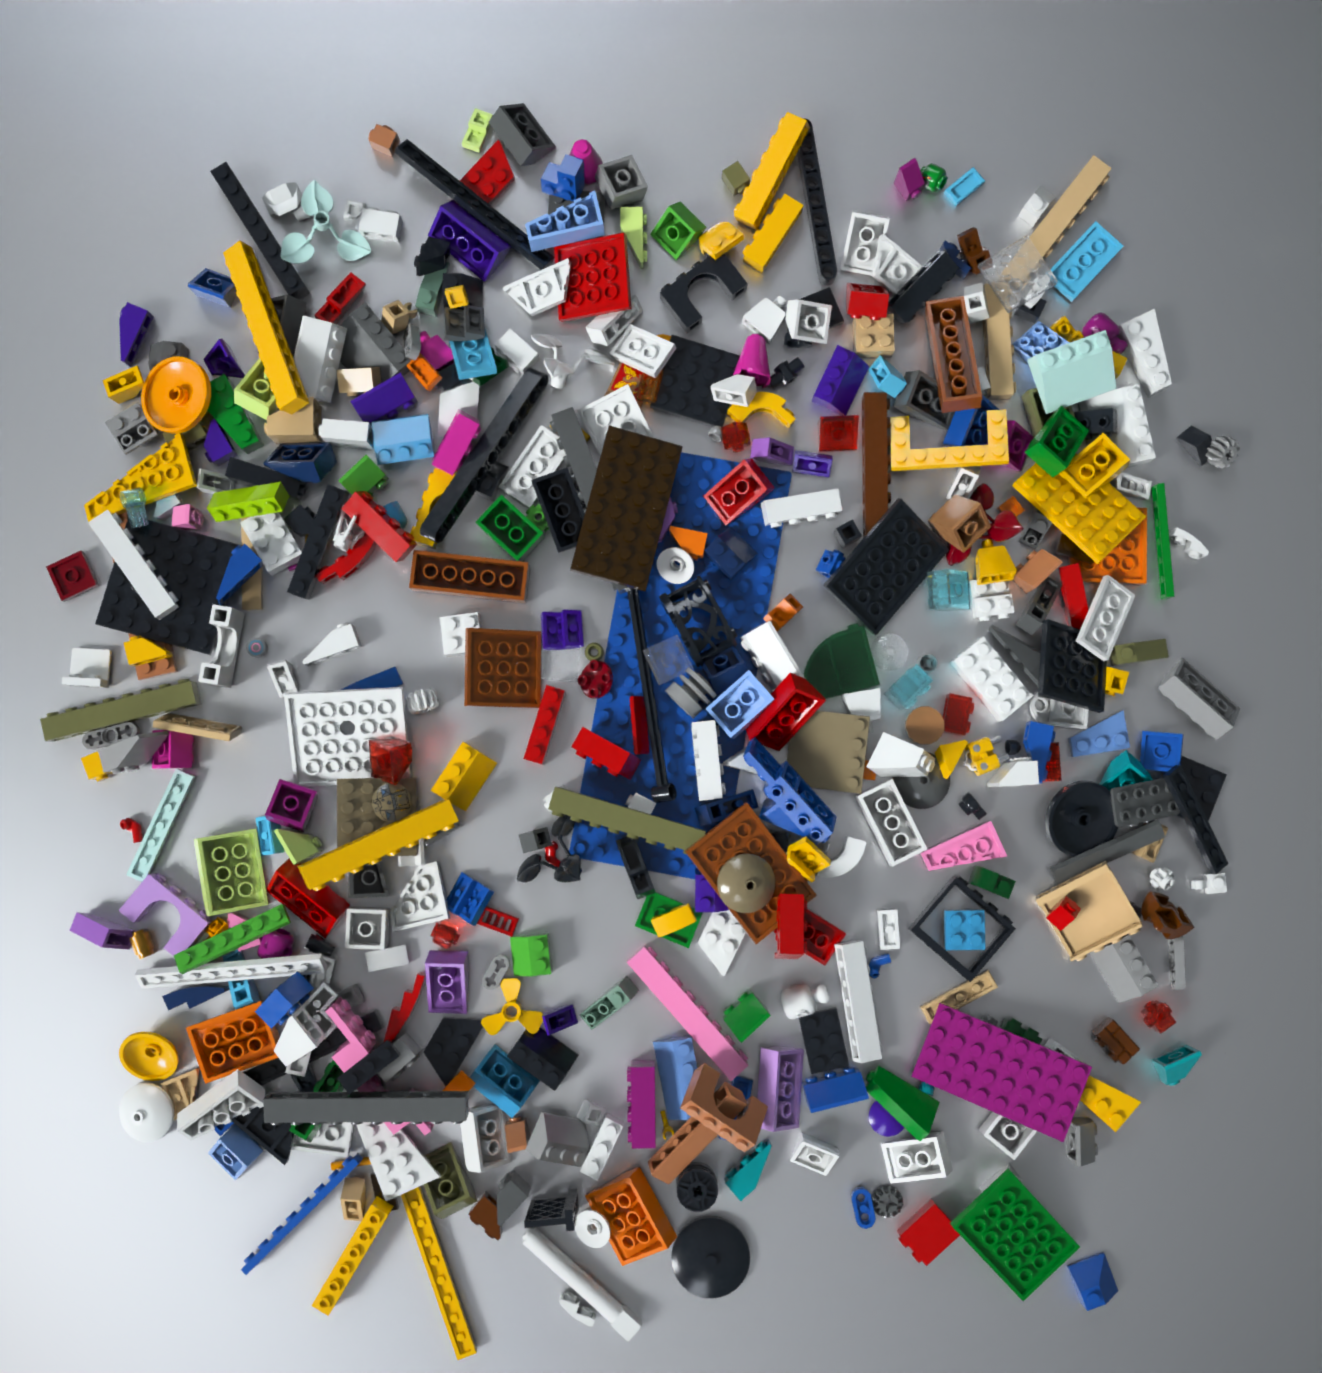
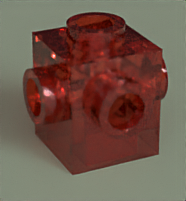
M733 422L720 428L725 450H733L734 453L744 451V447L751 445L747 423Z
M1150 1001L1144 1006L1145 1009L1141 1011L1144 1016L1142 1018L1144 1023L1160 1034L1176 1023L1170 1014L1172 1010L1165 1002Z

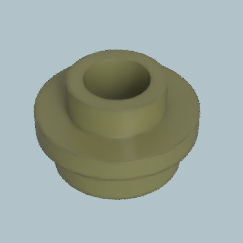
M590 643L586 646L585 656L588 660L599 661L602 659L604 650L600 644ZM592 649L598 650L596 656L591 655Z

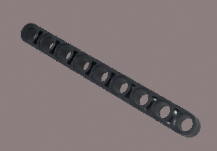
M803 118L807 120L810 129L797 152L818 279L822 285L829 286L835 281L837 265L813 127L810 120ZM807 146L810 150H803L802 147ZM811 164L813 168H807L805 165ZM814 182L816 186L812 187L808 183ZM817 200L820 204L815 205L811 201ZM821 218L823 222L818 223L814 219ZM824 236L826 240L820 241L817 237ZM827 254L829 258L823 259L820 255ZM830 272L832 277H826L823 273Z

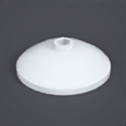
M140 1083L131 1087L123 1095L119 1106V1116L122 1126L131 1137L141 1142H154L164 1137L171 1129L174 1121V1106L164 1089L152 1083Z

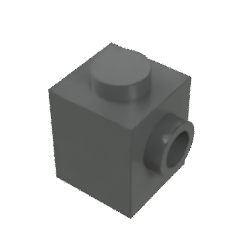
M547 827L519 834L523 853L552 846Z

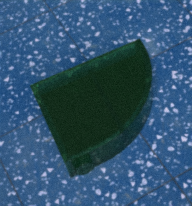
M852 624L847 626V630L831 635L819 644L808 658L802 674L825 699L880 685L864 625Z

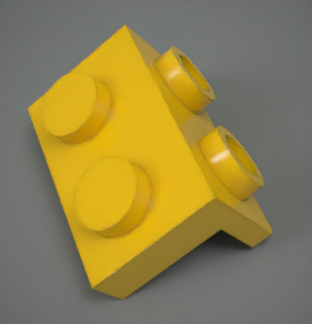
M807 836L788 846V863L794 866L811 883L815 881V873L831 865V859Z

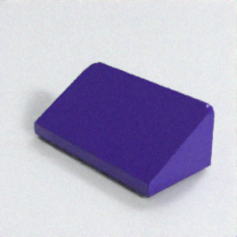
M795 450L792 472L830 477L833 456Z

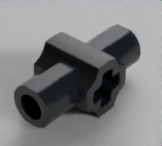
M799 357L790 363L786 360L774 369L775 374L771 376L769 384L773 389L782 383L786 386L798 377L796 373L805 367Z

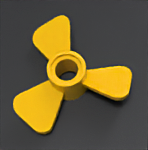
M502 979L500 986L507 1002L500 1013L483 1017L481 1020L482 1026L490 1035H496L506 1021L514 1022L518 1020L529 1033H537L543 1022V1013L540 1011L523 1010L522 1004L517 1001L521 987L519 979ZM514 1006L517 1009V1014L514 1016L510 1015L507 1012V1008Z

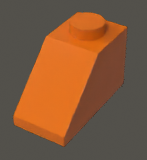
M675 526L669 527V533L679 548L685 550L693 560L698 561V558H703L708 533Z

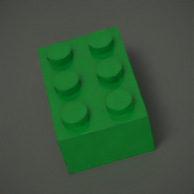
M500 495L475 522L484 533L515 561L522 562L545 538L544 533L503 495Z

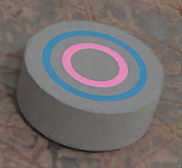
M253 638L247 643L246 648L249 655L259 658L266 654L267 644L264 640Z

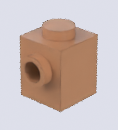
M376 124L368 137L372 149L393 157L395 149L400 142L397 132H394L387 125L381 126Z

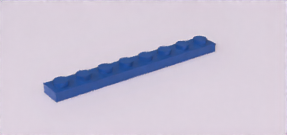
M359 1153L354 1157L350 1155L342 1163L344 1167L340 1171L336 1169L328 1177L330 1181L326 1185L321 1183L315 1189L314 1193L316 1195L312 1199L307 1197L299 1205L302 1209L298 1213L294 1210L285 1219L288 1222L284 1226L280 1224L272 1232L273 1237L270 1240L266 1238L258 1246L259 1251L256 1254L252 1252L244 1260L246 1264L241 1271L247 1275L362 1161L363 1157Z

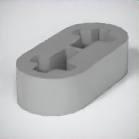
M497 955L492 960L482 979V984L486 989L493 990L497 988L510 966V960L506 955ZM501 959H504V964L506 965V967L502 966L500 970L497 971L496 968L498 966V963L496 962V960L500 961ZM495 973L497 974L494 978L496 984H491L490 986L486 978H490Z

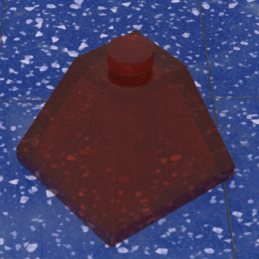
M402 739L369 740L371 777L381 778L384 782L397 785L412 762L411 742Z

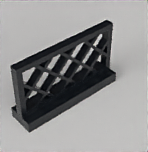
M577 1188L569 1189L568 1196L531 1200L524 1221L525 1228L566 1224V1231H575L579 1211Z

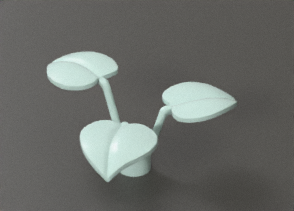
M313 180L306 187L301 199L303 211L309 216L314 215L312 231L307 240L303 234L298 232L288 234L282 242L281 258L294 264L309 261L315 252L314 247L309 243L315 231H325L328 228L339 241L337 251L343 259L356 261L371 253L370 245L357 231L345 230L341 238L337 235L333 225L329 223L328 215L333 208V198L326 189Z

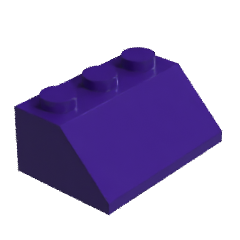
M837 345L811 402L846 417L869 365L856 353Z
M398 373L350 402L362 421L369 422L372 426L374 421L396 418L399 415L398 413L403 410L412 409L418 401L402 374Z

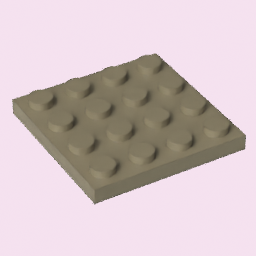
M416 778L337 779V848L393 823L380 819L372 807L373 794L383 784L398 783L404 786L411 796V808L406 816L415 813ZM417 845L410 848H405L404 846L400 848V853L393 856H417Z

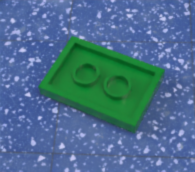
M657 892L648 895L635 926L657 935L651 919L670 912L671 909L684 905V903ZM691 907L697 921L680 930L662 936V938L689 948L703 912H695V908Z

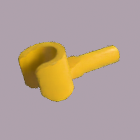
M665 1110L660 1111L664 1127L662 1134L666 1140L665 1133L669 1131L673 1136L674 1129L669 1126Z

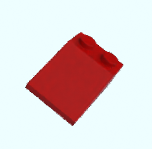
M847 283L846 311L847 314L851 315V318L861 319L862 316H870L869 319L881 320V317L886 318L889 293L884 286Z
M744 459L703 497L727 526L760 502L775 487L753 459Z
M807 907V912H804V920H807V932H804V940H807V952L804 953L825 966L835 952L834 944L841 943L846 933Z

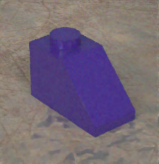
M215 419L211 420L204 443V448L207 452L204 454L210 463L213 462L220 466L229 461L230 457L234 458L238 454L222 426Z

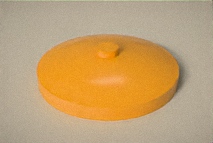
M176 356L161 361L150 371L144 382L141 394L142 409L150 424L161 431L171 434L183 433L195 427L206 414L211 399L210 380L202 366L188 358Z

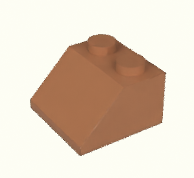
M1043 549L1038 552L1034 550L1026 557L1028 561L1024 565L1020 563L1016 566L1017 571L1013 581L1027 594L1037 588L1063 562Z

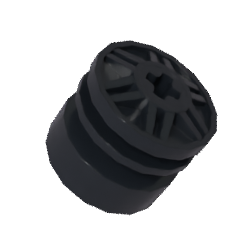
M691 1162L676 1178L677 1197L686 1209L693 1212H702L709 1209L715 1203L718 1196L717 1178L713 1169L707 1164ZM694 1187H701V1191L697 1190L696 1192H694Z

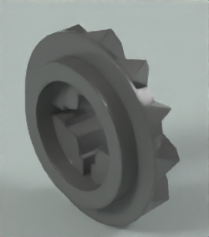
M888 1185L878 1188L872 1196L874 1211L885 1219L889 1217L894 1218L895 1215L900 1213L903 1206V1197L899 1190ZM889 1196L890 1200L895 1204H889L886 1210V1205L882 1201H886Z

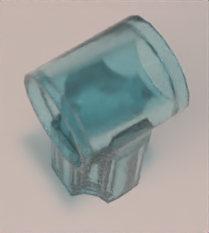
M135 488L121 491L120 501L127 510L131 528L149 525L144 506L146 504V496L143 489Z

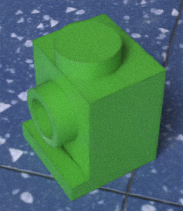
M538 504L536 507L534 505L529 507L526 511V517L545 534L549 527L541 506ZM537 514L542 515V518L540 520L535 519V516Z

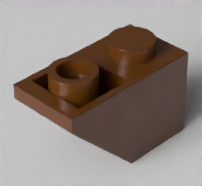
M485 1191L470 1209L468 1215H470V1220L474 1224H480L485 1229V1233L490 1238L499 1240L503 1231L502 1226L500 1227L497 1224V1200Z

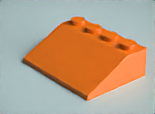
M262 1000L186 1027L205 1084L229 1076L237 1069L243 1071L279 1058L274 1052L280 1038L276 1026L271 1029L255 1012L263 1003Z
M640 1166L619 1175L585 1195L592 1210L602 1214L608 1221L611 1229L609 1242L622 1266L668 1249L677 1238Z

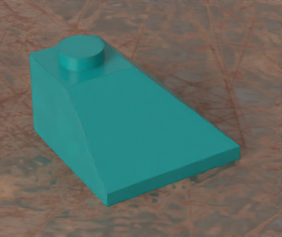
M1125 750L1111 761L1100 785L1111 791L1114 787L1153 779L1140 761Z
M1184 1045L1152 1059V1063L1160 1081L1166 1085L1173 1086L1180 1083V1080L1187 1076L1202 1053L1189 1045Z

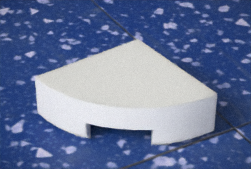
M347 200L344 220L350 221L359 218L362 208H366V204Z

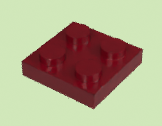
M78 551L46 566L57 593L63 602L99 586L83 551Z

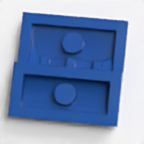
M461 872L446 899L448 910L460 916L469 924L476 926L494 891Z

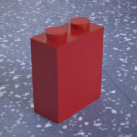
M932 1199L897 1230L900 1235L898 1240L905 1248L909 1246L913 1250L911 1254L918 1263L922 1261L926 1266L955 1241L960 1234L951 1226L950 1223L952 1221Z

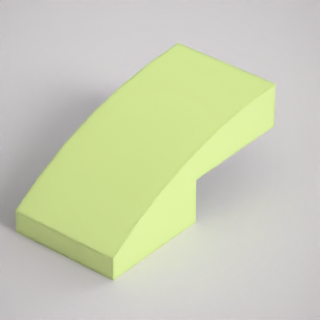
M475 108L468 122L469 128L462 141V147L480 153L489 131V121L493 114Z

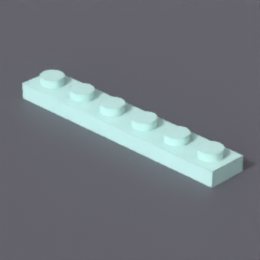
M175 769L126 874L127 876L143 882L148 874L151 873L196 776L180 769Z

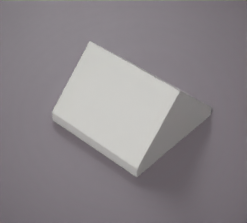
M801 1132L790 1161L826 1176L840 1157V1152L836 1146Z

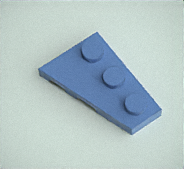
M1124 710L1068 738L1071 757L1130 748Z

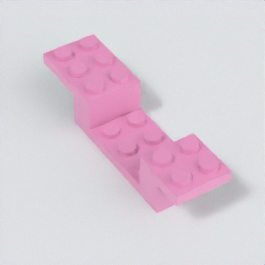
M338 997L325 1012L348 1039L339 1046L332 1056V1059L340 1069L345 1072L370 1053L376 1040L374 1034L364 1027L360 1016L352 1012L348 1001ZM374 1075L357 1088L359 1092L389 1091L384 1089L377 1075ZM403 1122L401 1124L384 1123L394 1135L410 1122ZM423 1122L416 1124V1126L424 1135H427L431 1132L434 1124Z

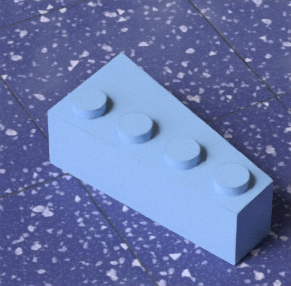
M595 190L582 199L580 197L574 200V203L566 207L561 206L557 208V211L549 215L540 216L525 224L531 252L605 235Z

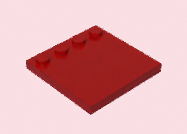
M624 232L554 247L555 264L567 258L571 262L566 302L558 305L559 321L565 322L632 309L627 235Z

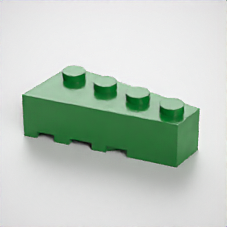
M225 374L210 381L211 399L207 411L247 454L263 447L264 444L247 410L234 403L235 387L232 381Z

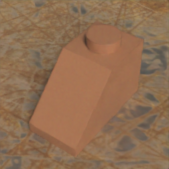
M520 1115L513 1116V1118L510 1117L509 1121L505 1124L507 1151L512 1153L525 1150L530 1140L526 1117L521 1118Z

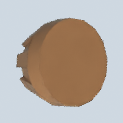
M921 706L912 710L907 715L905 731L913 742L920 745H929L936 742L942 736L944 720L936 709L929 706Z

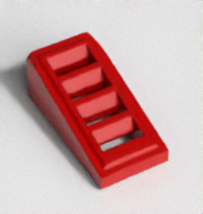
M486 906L477 924L512 937L519 918ZM489 911L486 921H482L485 912ZM493 914H497L493 925L490 924ZM501 916L504 917L501 926L497 927ZM508 919H510L511 923L509 925L508 930H505Z

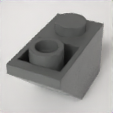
M1035 508L1019 541L1036 549L1052 525V522Z

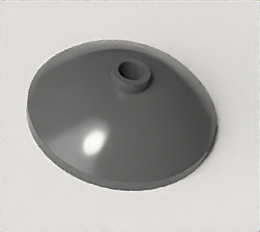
M932 753L929 754L935 758V766L927 776H924L927 779L925 784L920 781L922 776L892 777L904 803L912 808L927 809L936 806L948 793L950 776L948 779L943 777L937 758Z

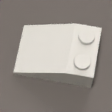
M853 210L840 270L872 276L879 236L887 234L890 217Z
M943 1131L929 1133L921 1142L914 1136L881 1144L890 1183L947 1177L953 1171Z

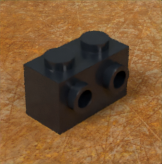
M1114 408L1074 412L1075 418L1089 430L1084 440L1092 439V436L1101 435L1102 433L1108 438L1112 437V434H1117V410Z

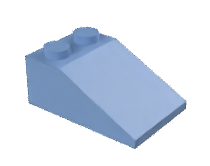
M748 670L713 701L706 710L728 736L735 739L775 699L752 672Z

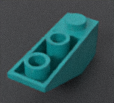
M769 1139L766 1142H760L755 1147V1152L751 1155H745L740 1160L741 1164L738 1167H732L725 1174V1184L740 1201L757 1186L772 1147Z

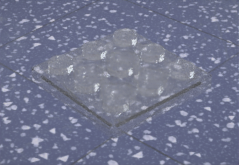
M1028 235L979 263L977 266L1007 313H1010L1058 283V280Z

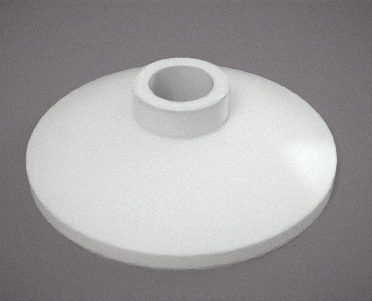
M671 547L665 549L659 555L657 569L666 581L681 584L688 581L693 575L694 562L685 550Z
M584 1210L577 1216L575 1231L584 1244L592 1248H600L607 1244L611 1236V1229L608 1221L602 1214L595 1210Z

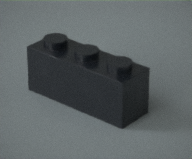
M388 1039L337 1079L348 1094H351L401 1054L392 1041Z

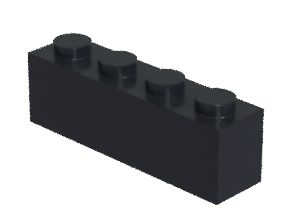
M937 251L889 300L887 309L891 314H894L898 322H910L914 319L915 313L926 306V301L933 295L938 294L942 289L941 286L955 276V272L959 267L946 251Z

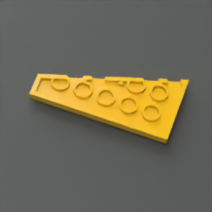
M182 433L176 434L173 440L160 446L161 449L155 454L147 456L126 472L127 475L113 482L112 487L105 492H100L87 502L84 507L88 522L106 510L120 515L196 487L197 483L184 435Z

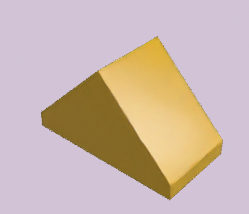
M962 740L940 745L935 751V756L945 779H948L953 772L968 741Z

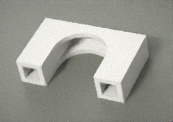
M212 605L209 624L217 628V648L211 663H201L198 682L231 688L245 613L232 607Z

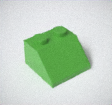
M680 201L667 208L650 235L675 260H678L697 242L699 236L707 227Z
M365 455L338 481L351 495L356 491H366L373 497L374 492L386 486L389 478Z
M549 933L510 937L514 976H538L553 972Z

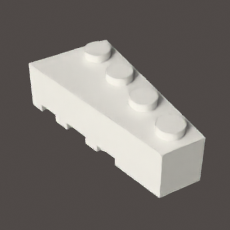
M715 720L692 722L691 729L699 801L723 799L722 795L726 794L725 783H721V775H724L723 763L719 764V756H722L721 744H717V737L720 736L719 725H716Z
M237 1069L177 1114V1132L192 1141L215 1130V1126L219 1124L226 1125L232 1122V1118L242 1114L245 1116L251 1113L250 1110L255 1107L262 1108L264 1107L263 1099L266 1096L265 1088Z

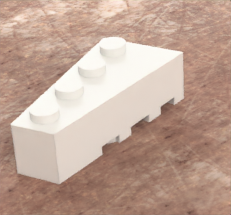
M1152 309L1119 326L1120 334L1118 335L1120 340H1125L1128 344L1124 353L1147 398L1165 390L1172 384L1155 309Z

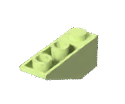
M620 207L621 233L624 232L627 235V245L640 268L644 269L643 262H647V250H643V244H647V232H643V225H647V214H643V207Z

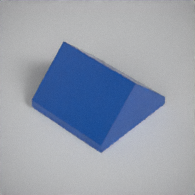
M205 268L188 283V287L196 296L230 308L232 307L237 290L230 276Z

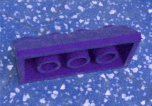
M454 200L440 206L428 233L430 237L450 242V254L484 282L502 264L511 247Z

